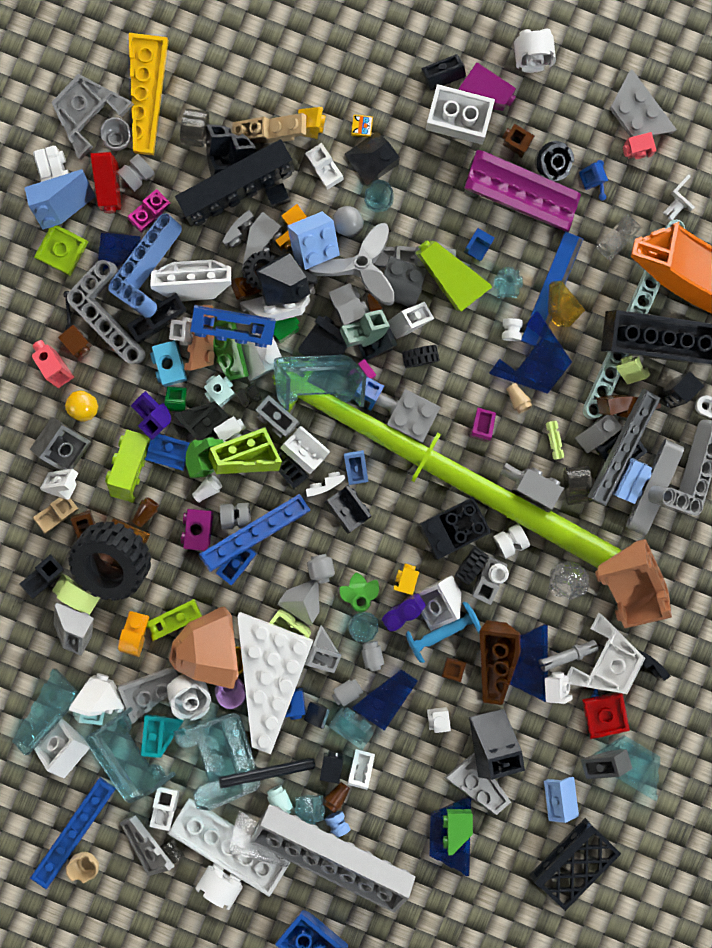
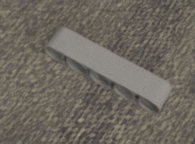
M667 439L662 442L651 466V478L645 482L642 488V496L636 500L626 523V528L644 536L648 533L660 505L650 502L648 492L654 485L669 486L684 452L683 446Z

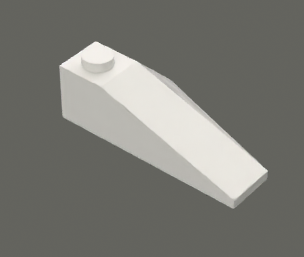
M97 673V675L89 678L69 710L86 716L102 715V712L112 714L114 709L115 712L120 713L125 710V705L114 681L108 679L109 676Z

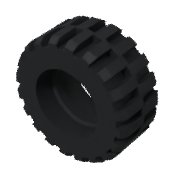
M106 521L105 524L104 522H98L87 527L71 548L70 557L68 558L71 574L75 575L74 580L77 584L80 583L82 589L88 590L94 597L99 596L103 600L111 599V601H117L120 598L121 600L126 599L138 590L151 568L150 552H147L149 550L148 546L142 542L143 538L139 534L136 535L133 529H127L121 523L116 525L114 522ZM98 553L113 557L121 565L122 569H116L107 565Z

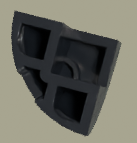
M206 125V153L211 176L254 154L256 147L244 134L240 136L233 134L231 129L226 126Z

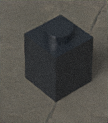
M329 751L324 753L320 781L340 783L344 756H341L340 752Z

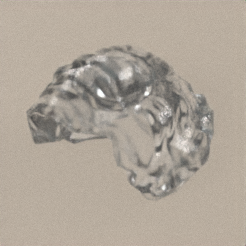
M561 561L555 564L550 571L549 591L556 597H567L571 600L579 598L588 591L590 576L578 562Z

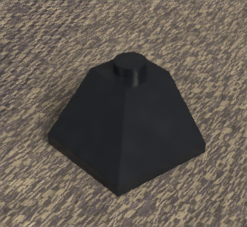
M375 132L371 137H368L345 153L346 158L366 186H369L399 165L400 157L391 144L378 132Z
M286 253L256 270L266 306L296 303L311 294L306 275L290 253Z

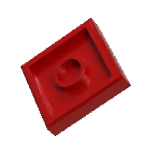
M614 692L582 699L590 739L630 731L622 693Z

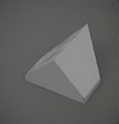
M310 580L286 590L277 605L311 626L320 612L319 584L317 580Z
M322 625L316 635L305 665L335 673L342 655L338 652Z

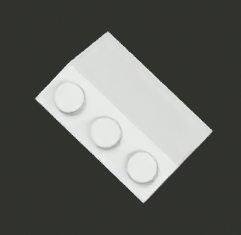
M437 84L426 130L483 145L495 99Z

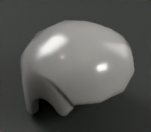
M112 117L105 120L100 130L102 142L110 150L120 151L126 148L130 142L131 133L129 125L121 118Z
M352 206L338 208L333 215L332 220L334 221L335 230L339 234L351 238L358 235L363 229L364 220L362 215Z

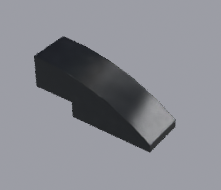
M175 293L157 304V310L153 316L148 318L140 316L128 323L127 326L136 342L140 344L171 324L172 319L176 320L187 309L178 294Z

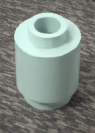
M282 785L267 791V799L270 805L277 806L288 814L291 813L290 809L293 806L286 789H283Z

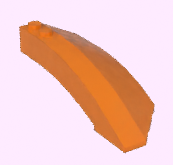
M679 222L674 223L672 227L659 229L651 232L649 236L644 238L641 236L634 240L631 257L642 268L677 296L712 314L711 245L681 227Z

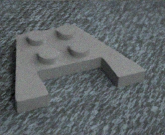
M77 74L51 102L62 126H64L70 143L76 151V156L81 160L93 148L80 133L92 118L107 103L121 117L134 105L130 100L80 74Z

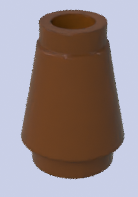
M145 497L144 500H141L132 522L138 527H142L158 512L159 504L153 499Z
M340 782L339 785L324 797L325 801L323 804L336 813L338 809H341L350 788Z

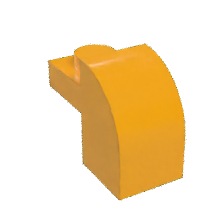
M298 204L281 216L286 226L307 218ZM288 231L275 240L276 245L281 251L284 248L286 250L291 248Z
M129 611L119 640L118 650L120 652L140 657L149 616Z

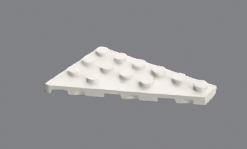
M240 612L238 614V626L251 744L253 748L271 754L314 640Z

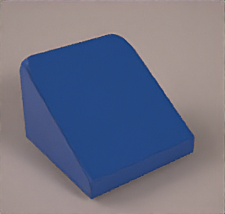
M592 163L578 172L585 190L608 181L601 163Z

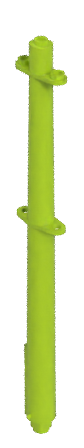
M308 363L303 371L305 375L303 378L284 367L281 370L277 369L272 377L275 380L274 385L293 395L292 398L288 397L283 405L287 412L290 413L298 398L418 466L411 481L415 482L421 469L596 568L621 551V549L552 511L546 512L434 451L433 448L441 435L437 432L430 447H427L308 383L316 368L315 364Z

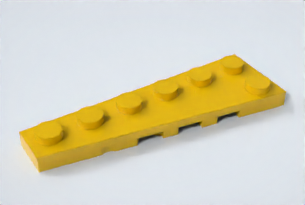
M129 33L132 103L134 104L131 107L133 152L154 156L169 40L167 37Z

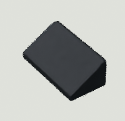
M458 54L421 68L430 90L436 89L437 84L444 86L466 77L465 65Z

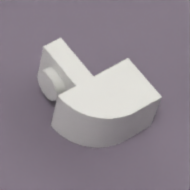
M161 786L157 788L149 827L170 831L179 797L178 790Z

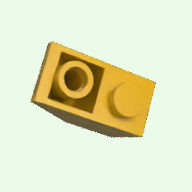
M322 107L298 110V114L303 113L306 115L305 137L318 139V134L323 133L326 115H322Z

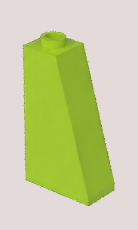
M427 240L418 247L420 250L416 252V255L455 310L462 312L492 288L490 283L436 241L429 242Z

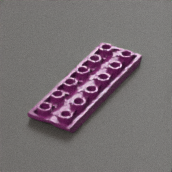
M476 150L464 189L566 232L570 231L581 194L573 189L481 150Z

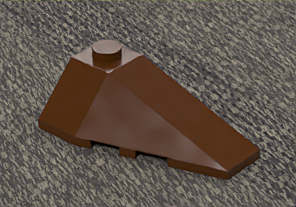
M487 620L480 629L483 703L503 705L521 652L520 633L506 622Z

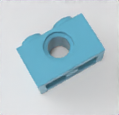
M175 340L152 346L153 352L150 355L153 364H157L158 371L155 373L158 383H162L163 386L167 387L188 381L180 349ZM171 359L173 361L172 367L164 369V362Z

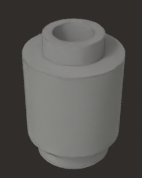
M378 641L363 643L361 652L365 669L369 668L370 672L382 669L381 666L384 665V659Z
M349 679L333 689L335 694L332 696L337 705L342 704L344 707L359 698V694L363 693V690L356 679Z

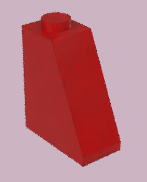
M111 152L90 153L98 207L104 213H116V210H121L120 180L117 173L119 171L118 162Z

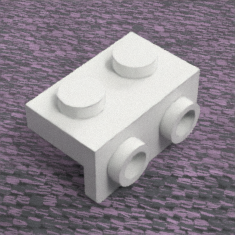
M302 426L280 448L309 474L330 453L323 444Z

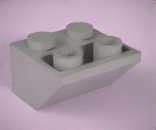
M56 603L54 626L61 645L64 649L82 656L92 637L94 618L88 613H80L73 610L72 607L66 604Z

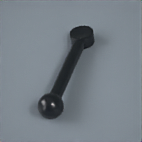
M69 291L63 293L66 300V330L72 326L70 304L67 300Z

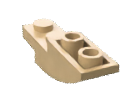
M299 113L271 119L259 117L233 122L232 133L238 136L244 134L252 143H274L280 139L283 142L294 140V137L306 135V115Z

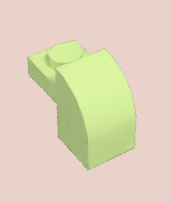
M64 574L61 575L52 590L60 601L75 610L88 613L89 615L100 599L98 596H92L88 590H83L82 586Z

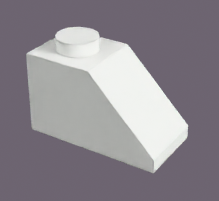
M423 302L401 311L391 318L388 323L395 338L398 339L432 321L434 317L426 303Z

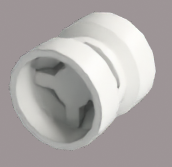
M503 319L505 331L502 333V340L521 341L522 334L519 331L523 325V320Z

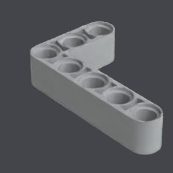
M100 260L69 291L67 300L125 362L139 364L145 359L144 349L95 300L118 271L114 263ZM105 265H108L109 272L104 275L103 268ZM92 279L95 280V287L93 289L89 285ZM79 293L82 295V301L80 303H78L76 300V297ZM94 307L96 310V314L92 318L90 315V310ZM105 322H108L110 325L107 332L103 327ZM120 335L123 337L124 340L121 346H119L117 343V339ZM133 350H136L137 352V358L135 360L131 358V352Z
M703 419L697 426L679 491L669 487L654 485L648 492L650 502L679 513L694 516L701 513L712 478V420Z

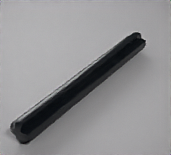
M309 758L219 777L218 782L220 788H226L315 769L316 765L315 760Z

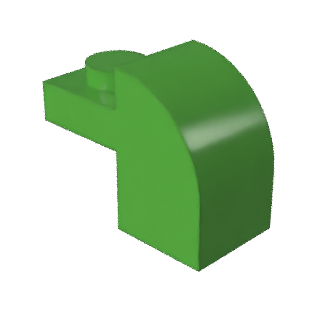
M209 437L204 440H193L189 444L186 451V466L190 478L207 477L214 472L208 458L209 449L223 443V439Z

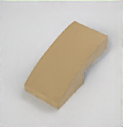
M59 497L49 507L34 516L33 520L42 532L46 534L77 511L78 507L71 498L67 500Z

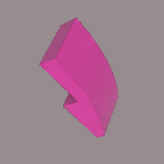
M156 189L142 201V205L128 215V220L142 233L168 208L170 202Z

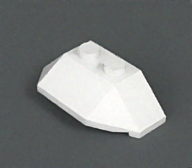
M215 260L172 262L161 267L159 270L151 272L150 286L152 290L167 298L177 293L181 301L215 299L231 285V267Z

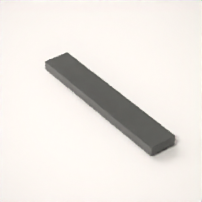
M642 389L588 495L589 498L604 506L607 505L661 399L660 397L646 389Z

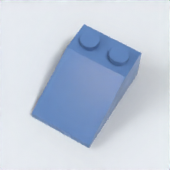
M83 169L25 187L28 205L42 229L62 224L96 197Z

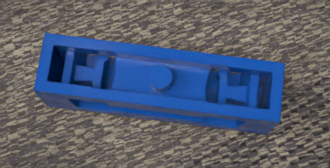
M195 305L190 332H195L194 335L198 337L213 335L216 340L227 341V338L235 339V342L239 344H247L248 341L254 342L255 346L267 348V345H272L276 320ZM204 315L216 316L217 320L246 325L251 323L263 324V326L252 325V333L261 335L249 334V331L216 326V328L205 327L204 325L214 326L215 318L205 317Z

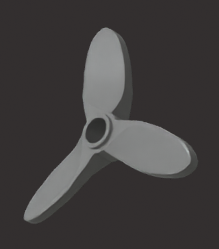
M386 223L376 225L364 239L359 254L355 257L327 260L309 268V273L317 276L356 275L361 277L365 288L375 299L384 305H392L394 303L393 288L385 275L373 265L386 247L389 237L388 225Z

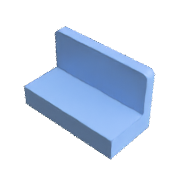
M568 777L563 780H545L544 787L549 821L566 823L577 818L579 812L574 777Z

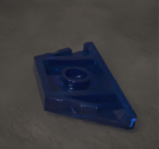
M543 624L520 636L521 652L510 685L546 702L545 678L548 677V670L543 672L541 667L547 664H539L540 659L548 657V625Z
M467 796L430 814L429 856L443 862L450 868L462 872L465 876H469L470 838L453 855H448L447 849L443 848V836H447V828H443V816H447V809H471V798Z

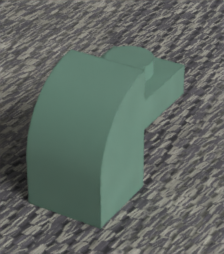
M381 309L364 313L360 322L341 326L340 332L347 347L358 344L364 347L382 338L390 325Z

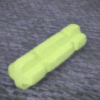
M557 421L547 422L546 427L547 431H549L550 446L553 449V459L564 458V452L561 450L562 443L560 433L557 431Z

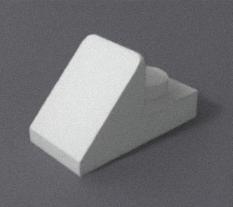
M74 469L48 472L40 489L69 500L76 487L75 479L78 473Z

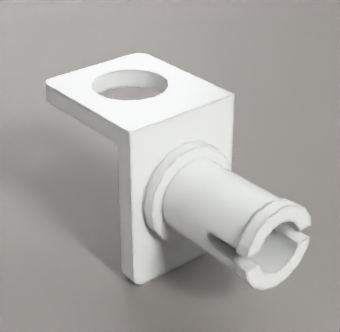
M689 174L671 193L675 200L663 212L667 216L673 211L668 217L670 220H674L683 208H687L689 211L695 208L678 192L691 177Z

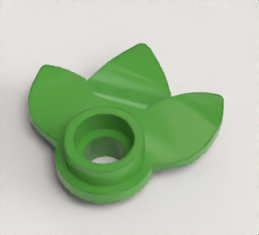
M357 572L351 577L349 586L340 587L342 599L345 602L351 603L352 608L357 612L368 610L371 600L375 599L379 593V583L377 580L367 583L364 577ZM359 598L364 599V605L359 606L357 600Z

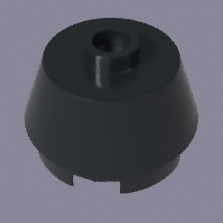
M551 141L545 144L535 156V167L539 174L554 182L566 178L570 174L569 171L572 167V162H574L572 150L560 141Z

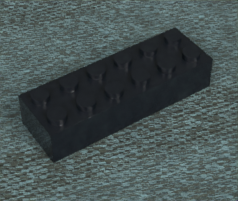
M280 139L179 193L175 198L191 227L194 225L200 226L205 223V219L210 216L216 217L220 215L223 209L229 206L230 208L237 206L240 200L255 196L260 189H268L275 184V181L281 178L282 180L289 178L292 172H294L293 160Z
M620 310L606 311L601 352L712 366V324Z

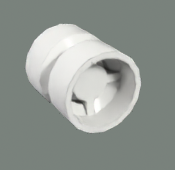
M518 523L508 528L507 533L502 531L493 536L498 549L505 559L513 556L516 550L522 551L530 547L528 538Z

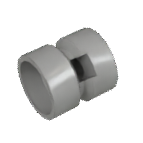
M139 154L130 160V166L124 165L117 172L134 192L143 185L142 180L147 181L155 174Z
M238 503L236 506L233 504H221L220 520L222 530L234 529L235 526L242 529L250 524V504Z

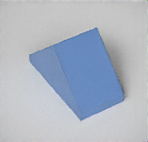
M364 450L344 453L349 485L368 482Z

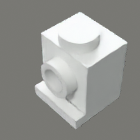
M233 416L214 428V431L219 439H223L224 443L242 436L240 433L246 427L241 419L237 420Z
M552 672V675L545 678L546 702L565 704L573 699L572 695H569L570 683L568 682V675H564V672Z
M447 707L427 709L429 730H434L435 733L451 731Z

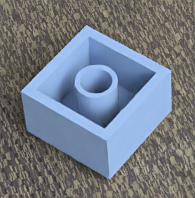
M319 212L287 226L294 260L303 269H309L340 255L334 221L324 212Z

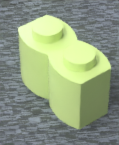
M280 608L269 622L307 638L311 635L309 627L300 621H296L294 616L285 609Z

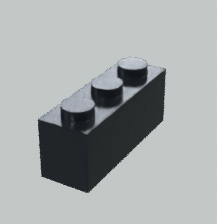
M687 372L674 378L658 396L661 398L660 402L665 407L672 409L688 403L704 385L691 372Z

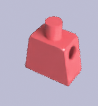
M42 340L33 344L32 347L35 353L32 354V358L47 381L60 388L74 378V375L56 350L48 344L45 345Z

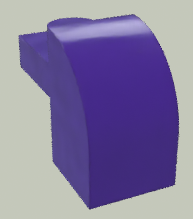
M146 391L131 405L144 419L138 427L151 440L171 422V415L165 404L159 405Z

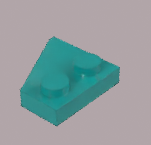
M145 715L141 756L161 758L184 720L177 717Z

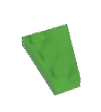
M218 321L213 326V328L220 326L237 329L236 323L228 321ZM227 338V341L214 339L213 351L225 376L229 380L249 376L241 344L236 343L235 339Z

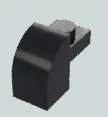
M50 554L19 585L33 600L64 573V568Z

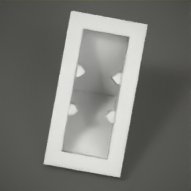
M358 749L355 750L348 776V785L368 789L375 754Z

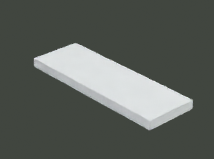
M191 798L187 800L170 831L167 833L269 897L290 864V861L251 843L252 836Z

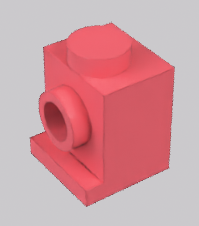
M652 132L630 137L623 146L624 155L628 159L633 157L641 159L647 155L652 157L657 151Z

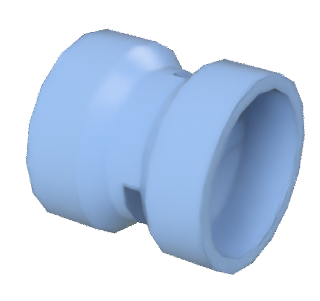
M342 810L332 813L324 819L326 825L330 826V833L336 835L337 838L351 830L349 824L345 823V815Z

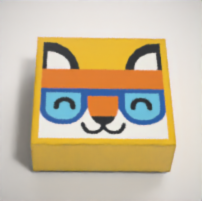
M353 115L351 136L371 137L373 117Z

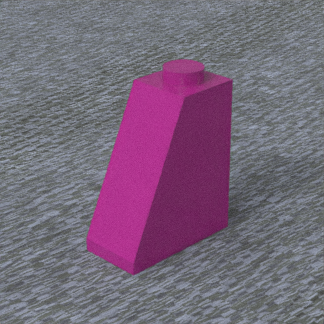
M477 62L458 89L495 99L493 109L503 111L506 106L510 107L516 98L514 96L516 90L514 86Z

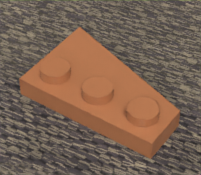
M203 305V307L213 308L212 305ZM191 332L193 340L191 345L188 344L187 352L190 353L189 363H185L184 370L191 371L214 365V336L198 337L194 335L195 332Z

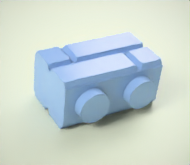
M630 458L612 494L635 504L636 500L642 496V488L645 482L651 478L652 467L634 458Z

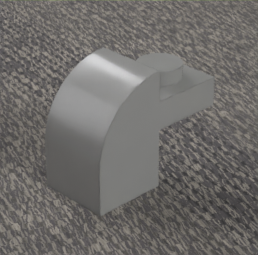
M491 556L488 557L482 572H480L472 593L473 597L490 605L500 586L490 580L488 575L489 569L494 564L508 566V564Z

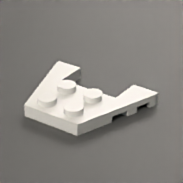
M598 613L590 629L609 638L591 675L571 666L567 674L568 682L570 685L628 694L645 657L602 614Z

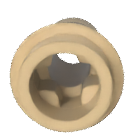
M517 383L512 384L506 389L514 411L521 414L533 406L531 404L532 400L518 387Z

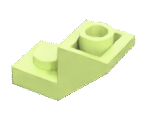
M632 355L620 359L621 362L616 365L618 372L627 384L647 379L650 376L648 367L643 368L639 356L634 358Z

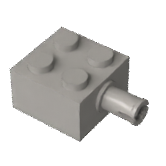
M407 389L404 390L400 400L395 401L381 393L375 403L391 412L390 414L392 415L387 423L388 426L421 444L441 408Z
M505 463L504 469L501 470L500 474L515 481L511 491L546 510L553 509L564 489L559 486L561 482L552 477H543V472L534 467L520 471Z

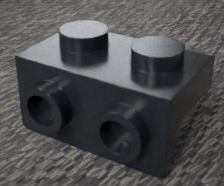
M349 485L324 502L347 534L372 517L368 507L360 501L357 492Z

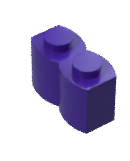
M419 593L410 595L402 604L393 606L383 616L382 621L389 632L396 631L406 621L417 618L425 609L426 604Z

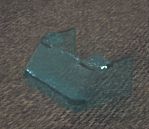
M329 355L278 357L274 359L273 368L277 399L284 410H289V404L296 401L298 395L335 394L339 400L344 402L354 399L360 407H364L367 376L351 357Z
M131 707L86 736V742L90 746L91 751L123 799L128 803L152 794L176 775L174 771L165 775V771L160 765H149L145 757L141 756V751L128 733L131 730L132 722L127 714L133 711Z

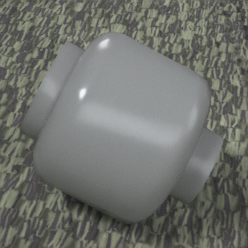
M326 554L312 556L311 560L307 562L309 577L311 580H317L318 584L330 582L329 578L335 575L333 560L331 557H327Z

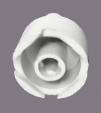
M526 29L519 33L520 36L514 41L516 67L518 69L521 67L523 72L534 73L543 71L544 66L549 65L550 68L555 64L554 37L550 29H542L540 31Z
M182 674L168 684L167 695L172 713L178 719L197 720L208 712L211 696L205 682L193 680Z
M214 863L212 866H208L195 889L198 892L200 889L204 891L203 897L221 908L226 905V910H230L243 888L240 882L241 879L233 874L227 875L223 872L224 869Z

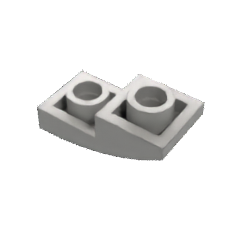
M250 210L239 217L226 233L223 239L226 248H234L239 245L241 239H243L240 231L242 229L244 231L248 230L253 222H255V218Z

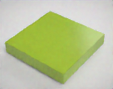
M56 225L49 228L34 258L71 276L88 241Z

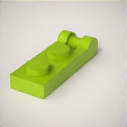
M193 599L148 621L146 628H149L152 634L151 639L154 641L203 615L196 600ZM159 622L163 627V630L159 631L156 626V624Z

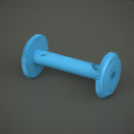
M467 602L462 603L467 613L463 618H459L424 635L421 640L414 641L410 632H406L407 641L420 663L425 662L420 653L424 647H430L464 629L466 625L473 624L477 633L480 634V622Z

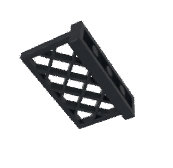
M584 818L529 875L539 888H542L566 911L621 853ZM595 833L598 836V845H588V839ZM598 849V858L588 859V850ZM602 849H611L613 851L608 858H602ZM577 850H584V859H574V853ZM588 863H598V869L595 872H588ZM564 864H570V873L560 874V868ZM574 864H584V873H574ZM584 877V883L579 887H574V878ZM560 878H570V887H560ZM549 879H556V888H547L544 884ZM560 892H570V897L563 903L560 900Z

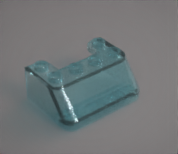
M224 714L173 731L176 742L180 747L189 748L198 745L209 782L199 786L194 791L193 797L197 809L213 810L250 794L259 788L260 780L226 788H220L219 777L257 769L242 719L238 714Z

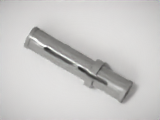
M591 640L582 645H573L571 649L550 657L540 659L539 664H547L541 667L542 671L546 672L573 660H582L584 656L598 652L599 649L598 646L592 647L597 645L595 640Z

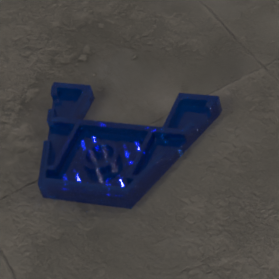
M535 311L525 325L539 335L541 339L517 370H514L499 358L489 371V374L548 394L572 361L540 313Z

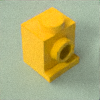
M405 563L402 571L398 570L395 581L399 583L398 586H393V590L413 595L419 571L415 570L416 566Z

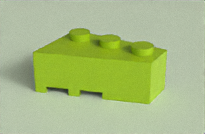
M265 427L213 446L209 449L208 455L216 474L279 471L282 463Z

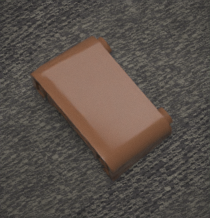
M646 539L634 542L598 566V570L595 571L597 581L609 586L618 605V609L615 610L618 622H622L624 628L672 618L667 584Z

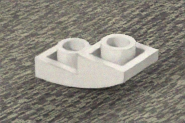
M340 472L329 473V477L325 478L326 486H322V483L310 484V488L306 489L307 497L316 496L335 488L345 480V476L340 475Z

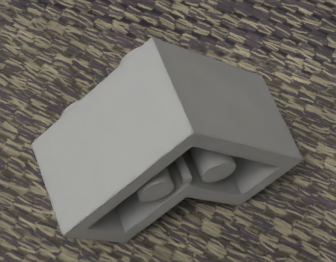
M351 283L329 292V297L342 326L360 322L364 313L369 312L365 302H360V294L356 286L352 287Z

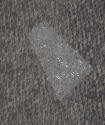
M239 811L229 852L287 867L289 865L288 860L250 842L258 822Z

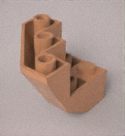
M220 607L189 622L173 641L169 661L175 670L193 680L234 689L239 673L232 615L226 607Z

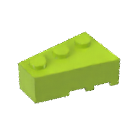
M127 429L125 435H121L118 443L120 449L118 453L114 454L112 459L113 468L107 472L105 478L111 497L134 503L133 491L136 484L139 485L140 479L138 477L142 467L145 465V457L147 456L150 438L147 435Z

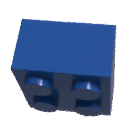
M305 910L299 913L275 943L278 948H348V944L318 918Z

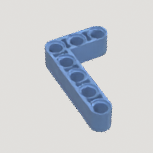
M167 213L157 218L108 286L109 291L146 318L155 314L157 304L139 289L182 230L181 225Z

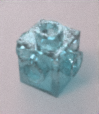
M513 267L502 268L497 273V276H494V288H497V298L518 297L519 288L523 286V277L519 276V270H514Z
M323 795L295 797V814L302 821L316 825V822L324 820Z

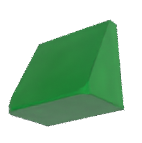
M167 386L164 403L169 411H185L187 388Z

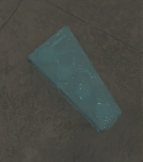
M56 668L52 669L49 674L51 675L47 683H44L40 690L42 691L40 696L30 708L32 709L31 712L24 719L12 740L24 755H29L65 716L79 694Z

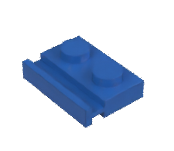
M158 434L153 440H150L145 460L184 471L186 451L190 443Z

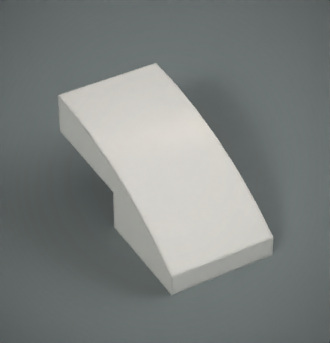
M322 143L305 153L327 190L344 180L343 175Z

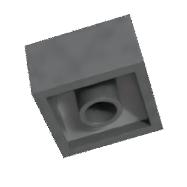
M51 417L30 450L37 457L59 470L74 469L92 442L66 424Z

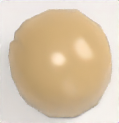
M80 852L73 855L66 866V875L72 882L80 880L82 883L94 879L99 871L98 860L89 852Z

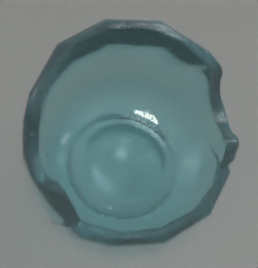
M384 180L373 181L371 187L365 191V203L368 209L379 213L387 211L392 206L394 192L390 184Z
M368 612L355 614L350 619L348 626L350 636L357 642L366 643L373 640L379 631L378 619Z

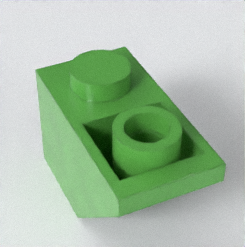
M447 809V816H443V828H447V836H443V848L447 849L448 855H453L473 835V814L471 809Z

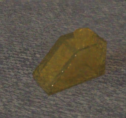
M553 281L549 284L548 313L551 315L555 325L570 327L582 315L585 309L562 281Z

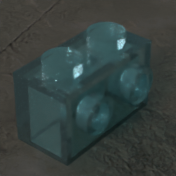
M340 707L329 722V727L363 750L374 734L371 728L373 725L365 719L359 720L355 717L356 713L350 708L346 707L344 709Z

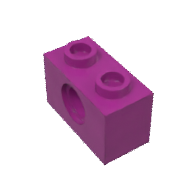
M187 509V513L184 512L183 524H186L185 532H182L181 544H184V549L205 551L210 548L214 511ZM195 524H199L202 528L199 535H195L192 532V527Z

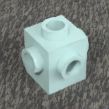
M213 375L205 382L207 385L204 388L207 392L204 394L211 403L215 401L222 407L236 396L231 389L233 384L226 376L222 378L220 375Z

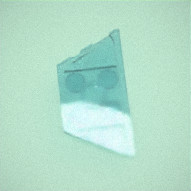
M625 735L593 754L596 755L609 750L627 749L633 769L616 778L654 801L657 800L660 756Z

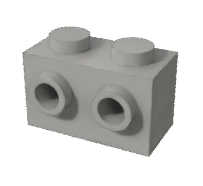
M269 395L256 409L259 413L257 418L265 425L269 422L274 426L272 431L280 438L283 435L287 438L300 424L297 419Z

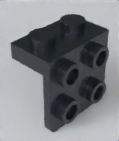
M319 315L314 321V327L298 350L299 353L316 365L330 372L348 347L341 335L340 329L333 325L335 322L327 316L321 317Z

